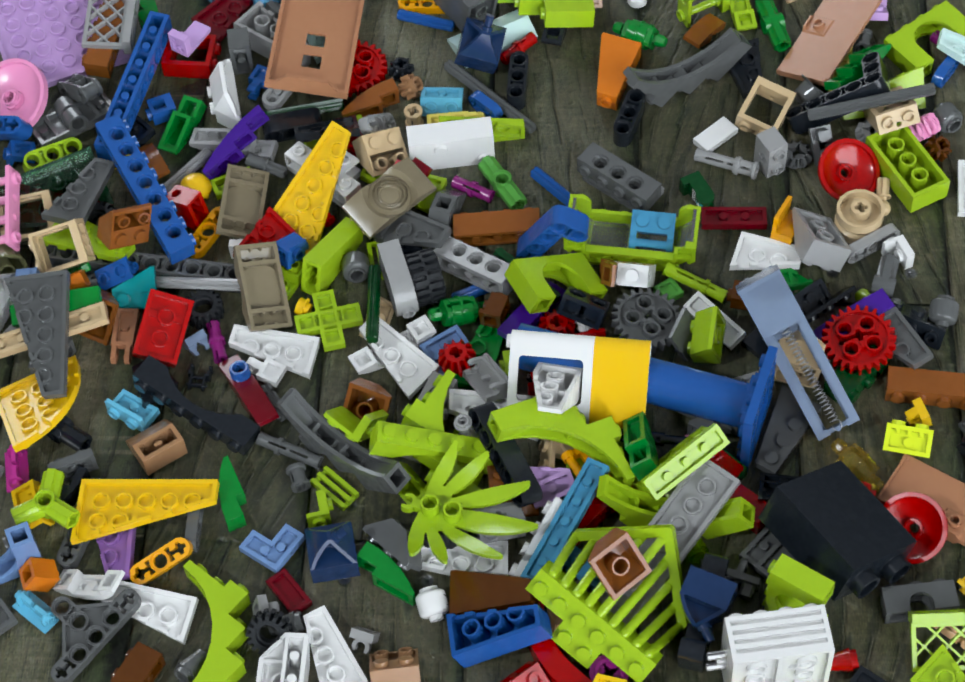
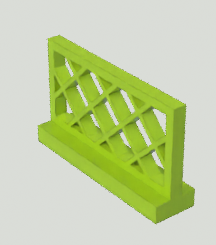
M713 423L709 427L701 426L659 459V466L640 480V482L636 477L632 487L649 493L652 499L657 501L730 442L717 423Z
M965 609L908 611L912 672H917L922 667L918 666L917 656L924 649L931 656L933 655L927 646L935 637H938L945 644L947 650L951 649L958 656L955 661L961 670H965V664H959L961 660L965 662V651L960 655L951 647L960 636L965 639L963 634L965 631ZM945 626H951L958 632L948 643L938 635ZM927 627L933 634L922 644L916 638V628ZM931 627H938V628L936 629V631H934Z

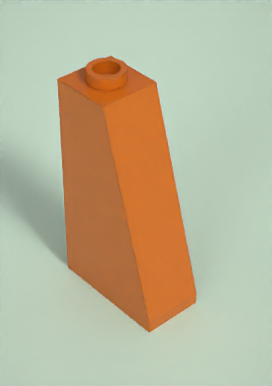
M602 33L597 82V105L617 110L628 86L627 78L623 71L628 66L636 68L641 58V42Z

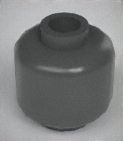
M944 102L934 107L932 113L938 118L942 133H954L960 129L963 114L953 103Z
M351 251L343 256L341 268L342 274L347 281L360 283L368 278L370 263L365 253Z
M938 295L937 298L932 299L930 302L929 321L944 329L955 325L958 320L959 303L950 295Z

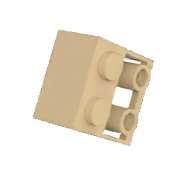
M399 126L362 135L352 141L356 156L360 160L359 163L372 177L382 175L394 165L396 160L408 158Z

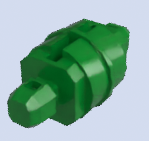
M627 19L625 23L615 22L612 28L616 34L621 35L623 38L641 42V49L653 50L655 46L663 48L666 47L668 42L665 36L659 34V30L655 26L646 23V21Z
M454 296L441 300L439 307L430 308L427 315L431 321H441L444 327H451L456 324L458 326L472 324L476 322L479 316V309H483L484 301H475L474 296Z

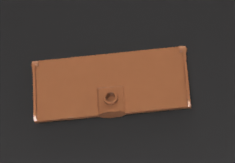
M823 0L814 15H810L803 25L802 33L776 70V73L780 76L803 81L801 76L803 74L811 83L824 87V82L832 79L836 68L841 65L882 0Z
M904 454L877 499L884 504L893 496L904 492H918L933 498L942 507L947 517V541L965 546V483L908 454Z

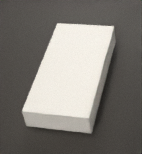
M723 116L694 137L693 144L702 150L713 152L738 133V128Z

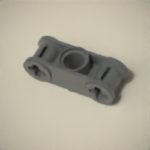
M74 73L71 78L57 82L60 94L62 96H69L76 102L87 103L91 97L103 94L100 82L94 77Z

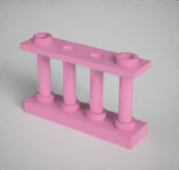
M5 165V176L0 177V186L5 185V196L0 197V206L5 205V215L0 216V225L5 224V235L0 236V245L6 244L18 252L20 251V242L22 240L20 233L21 175L10 165Z

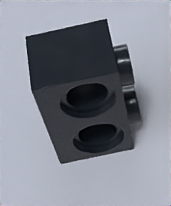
M569 286L563 294L557 314L599 330L604 323L611 303Z

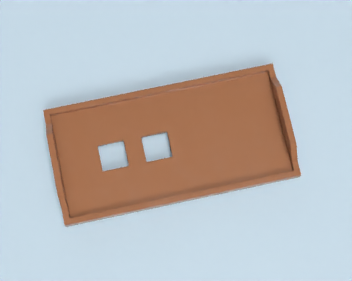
M281 0L264 87L347 100L365 0ZM307 35L326 37L324 47L306 45ZM303 55L321 57L320 69L301 66Z

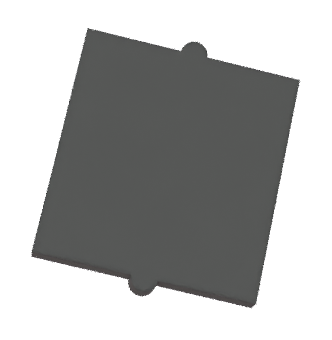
M687 308L681 309L668 337L675 348V352L679 353L684 362H688L690 355L687 353V345L692 340V333L690 332L691 320L695 319Z

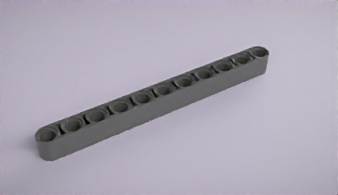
M50 244L48 247L46 246L52 267L79 259L75 250L67 249L64 251ZM133 252L128 258V261L137 262L139 265L137 273L133 275L142 272L151 265H155L156 276L236 278L234 264L186 258L172 265L165 255ZM95 255L96 260L89 262L91 270L86 272V274H93L94 271L113 262L99 259ZM225 291V292L241 293V291Z

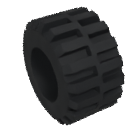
M432 248L405 254L404 257L413 281L419 308L439 303L445 299L446 288L441 267Z

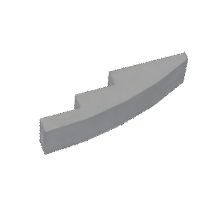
M194 128L189 146L200 150L208 148L213 153L224 137L231 131V128ZM255 139L241 150L245 155L243 159H246L251 152L266 159L269 157L274 162L279 145L277 140Z

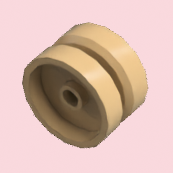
M865 189L848 191L837 202L834 224L845 241L851 244L882 227L885 205L881 198L871 191Z

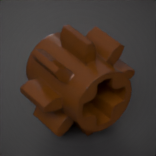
M933 135L924 144L926 151L934 161L939 159V161L943 162L947 155L952 152L950 141L943 137V135L938 138Z

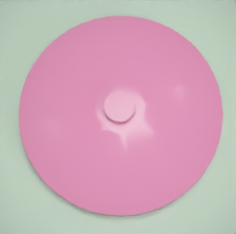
M12 58L1 61L0 116H18L33 127L41 118L47 105L49 92L46 77L37 66L25 59Z

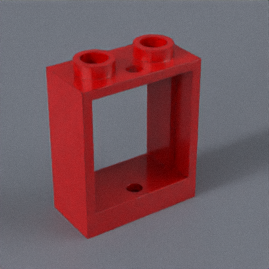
M208 34L196 48L208 50L205 62L176 60L178 53L171 50L168 40L161 61L164 76L209 79L218 64L217 56L221 54V43H218L217 36L215 34Z

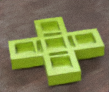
M333 289L312 293L315 312L294 316L297 334L309 336L320 334L324 352L346 348L342 329L364 324L359 302L337 307Z

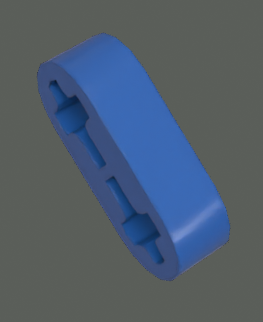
M947 56L935 71L931 83H934L936 87L941 89L953 75L959 62Z
M476 90L468 97L470 105L477 112H483L485 117L501 118L503 116L501 107L481 91Z

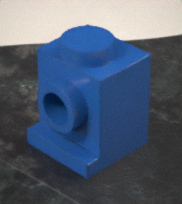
M170 92L146 100L148 109H145L148 121L153 120L154 125L169 121L173 110L177 111Z
M295 232L276 241L280 263L287 270L291 269L293 263L303 259L305 251L309 249L308 242Z

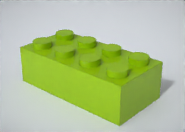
M908 127L883 135H879L876 132L866 137L865 144L872 149L878 159L880 175L889 178L890 188L910 213L947 197L950 185L949 178Z

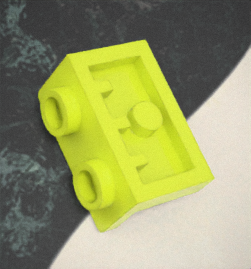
M892 419V423L887 422L882 450L929 459L934 430H929V425L916 423L915 427L906 426L905 421Z

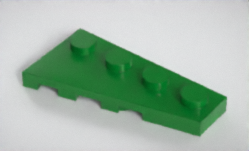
M480 324L475 332L476 335L468 343L472 345V349L476 352V357L488 353L498 363L505 338L497 334V328ZM459 374L454 376V379L458 381L459 388L474 390L463 376L462 378Z

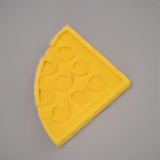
M75 355L68 358L67 397L45 400L41 395L35 373L0 389V415L16 453L29 448L33 443L45 436L70 410L81 383V369Z

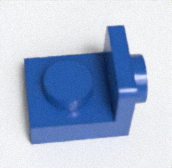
M10 140L7 148L3 150V160H6V165L12 167L14 162H23L25 154L36 149L35 142ZM29 160V161H27V163H35V162H36L35 160Z

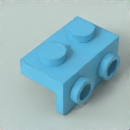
M122 389L113 401L109 398L105 400L108 415L115 420H122L132 430L144 431L160 414L159 408L151 404L147 405V408L144 409L142 407V399L125 389Z

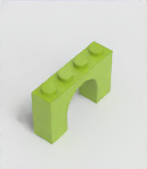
M945 0L941 4L935 5L927 13L919 15L911 23L903 25L894 34H889L884 39V44H891L892 48L885 56L904 73L920 65L923 66L924 77L932 73L934 59L916 43V40L925 35H932L936 30L941 31L943 28L965 36V16Z
M582 252L513 259L504 274L529 314L547 312L556 298L544 277L558 280L568 288L572 286L601 299L604 298L608 291L605 285L601 284V279Z
M782 553L779 559H774L768 567L767 572L769 575L765 582L768 585L764 591L766 597L762 605L765 606L764 610L767 612L776 611L782 607L799 608L810 603L826 605L833 594L835 582Z

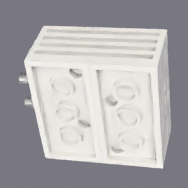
M810 603L799 608L782 607L776 611L758 610L753 614L742 615L741 613H734L724 617L721 650L707 652V660H715V662H707L705 664L706 671L722 670L724 682H828L835 647L825 604L817 605Z

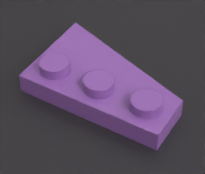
M136 527L96 539L101 552L100 556L105 573L107 570H123L125 575L122 580H130V569L134 563Z

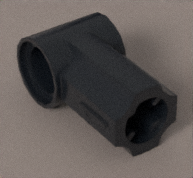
M64 416L46 434L58 444L62 442L75 451L90 448L93 440L91 435L76 427L67 416Z

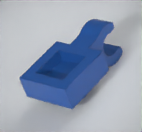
M257 64L248 77L249 85L247 91L250 92L248 95L249 99L257 100L261 88L268 89L264 87L267 67Z

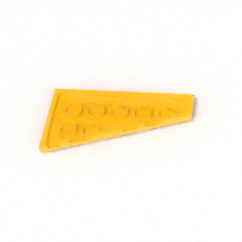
M331 121L273 208L299 236L308 242L309 249L305 251V255L320 242L351 136L350 131L334 121Z
M82 479L76 506L81 515L78 523L72 528L70 542L72 545L216 505L220 483L218 479Z

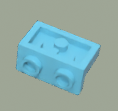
M423 87L420 96V105L423 110L422 116L462 111L464 88Z

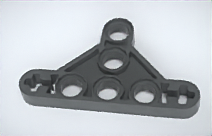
M123 590L112 602L76 605L66 596H59L53 600L51 611L62 622V657L51 669V677L55 682H72L136 613L142 601L135 590ZM127 597L134 600L132 605L125 601ZM63 602L68 603L69 609L63 614L57 613L59 604ZM119 605L125 610L124 614L117 608ZM112 613L119 614L118 622L113 625L108 624V616ZM78 617L86 619L84 626L81 628H75L73 625ZM96 631L102 632L103 636L99 642H91L92 633ZM80 649L85 650V658L81 661H75V652ZM68 660L76 666L74 669L67 663ZM61 669L68 674L65 678L63 676L60 677L58 673Z

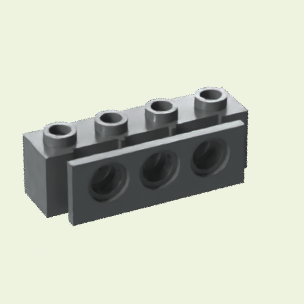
M594 142L577 158V171L583 176V181L632 211L633 209L648 211L661 197L662 184Z

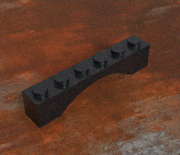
M149 355L133 373L134 387L139 392L149 394L159 405H166L176 416H183L189 420L193 427L201 428L208 432V435L213 440L222 441L232 452H239L245 456L256 442L260 433V426L242 414L215 413L193 404L177 389L170 377L168 367Z

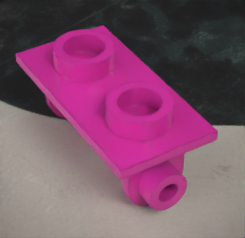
M12 444L7 449V453H5L7 493H11L12 490L30 480L28 450L25 449L16 453Z

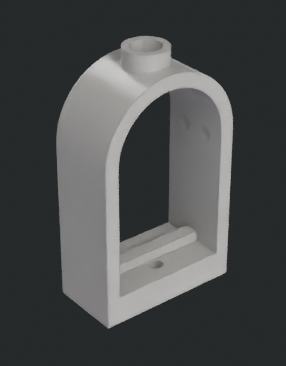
M399 239L377 244L380 269L394 312L397 317L411 318L419 311V306Z

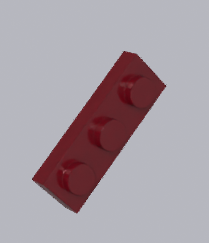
M701 207V229H767V208Z

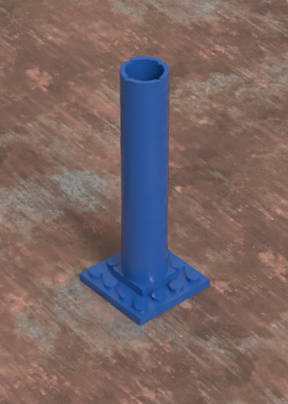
M521 323L517 329L525 331L559 333L525 323ZM769 345L767 353H762L759 361V372L752 375L750 383L651 357L647 403L738 428L737 437L740 438L737 445L738 452L736 458L747 467L748 472L773 395L778 348ZM525 355L519 357V369L529 372L534 371L538 362L583 368L581 360Z

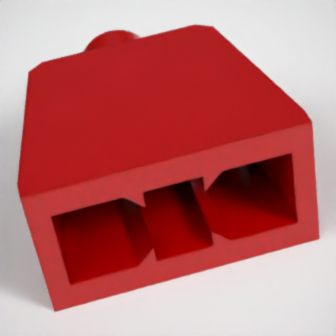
M175 185L170 192L167 191L168 195L166 197L169 201L173 200L175 203L177 216H182L187 227L196 231L209 214L203 196L198 190Z

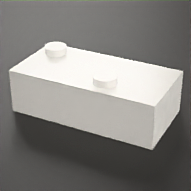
M491 116L406 126L410 159L413 160L416 157L433 170L478 165L482 158L488 155L495 157Z

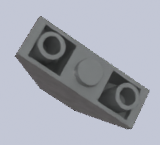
M447 188L438 191L430 207L428 218L445 224L452 229L453 214H459L467 194Z
M390 518L364 525L362 530L369 535L368 540L377 546L381 545L383 547L382 551L391 558L395 557L398 560L397 564L406 571L413 569L420 572L422 569L421 551L414 557L409 556L408 536L411 528L406 523Z

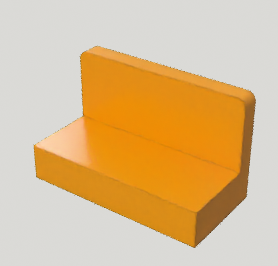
M790 195L787 196L774 217L770 236L771 239L789 245L794 240L792 210L790 209L793 196Z

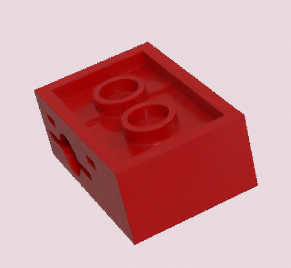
M150 289L131 356L145 360L150 355L164 365L175 368L194 301Z

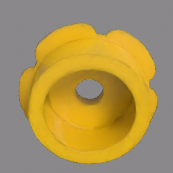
M301 297L295 306L294 313L297 315L310 313L313 308L310 298L304 299Z

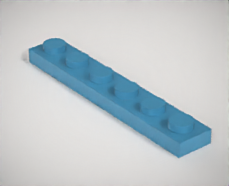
M587 458L520 577L533 579L549 560L552 563L555 562L595 498L599 476L609 473L610 468L608 465L592 458Z

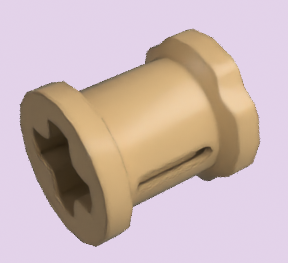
M411 103L404 108L406 126L424 124V120L421 117L423 110L419 104Z

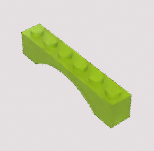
M377 421L370 433L369 454L388 458L412 455L443 457L454 440L458 441L456 461L469 464L486 450L479 438L384 421ZM490 458L481 471L482 474H487V466L493 465Z

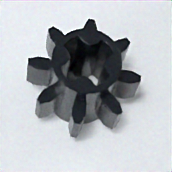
M398 57L391 61V67L388 68L389 76H393L394 81L401 82L400 77L414 72V64H409V58Z

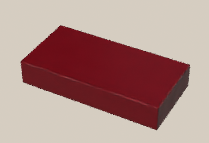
M285 568L265 581L268 588L288 613L293 610L295 612L301 611L302 613L313 605L311 599Z

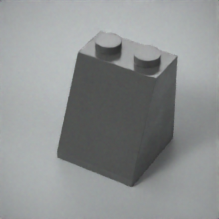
M433 0L454 21L461 31L467 17L484 22L487 14L495 15L498 0Z

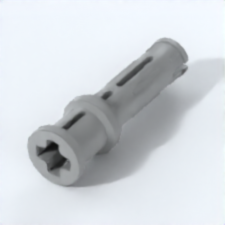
M700 148L696 149L694 161L728 169L734 175H746L751 177L752 180L756 179L760 167L759 161H747L741 156L732 158Z

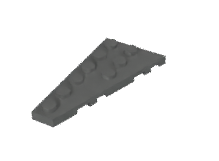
M59 270L4 278L10 292L11 302L16 311V318L24 342L29 351L28 355L33 364L42 397L45 400L67 397L70 272L68 270Z

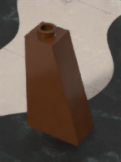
M460 570L450 571L449 614L462 615L469 611L481 613L487 612L488 609L507 610L508 607L539 605V600L525 589L531 582V578Z

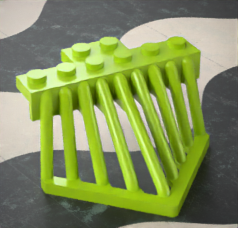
M672 524L616 527L627 531L638 549L647 538H656L643 554L648 564L663 545H665L666 555L615 614L610 610L621 596L615 601L608 596L603 604H601L598 599L606 591L601 582L598 583L590 594L586 591L597 576L592 567L589 568L578 584L574 581L576 575L589 558L595 543L615 527L576 529L569 537L555 562L552 563L549 560L525 589L563 620L552 633L553 638L551 639L586 669L602 653L634 681L642 682L663 657V654L659 651L688 625L680 599L683 576L675 527ZM579 541H588L565 574L562 571L563 566ZM668 568L670 578L637 614L625 624L623 619ZM672 590L673 602L642 632L637 634L635 629ZM675 613L676 624L656 642L649 644L647 640Z

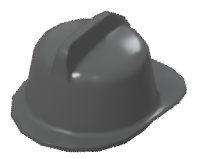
M803 74L801 75L803 78L802 83L794 91L797 93L795 100L799 104L825 94L815 87Z

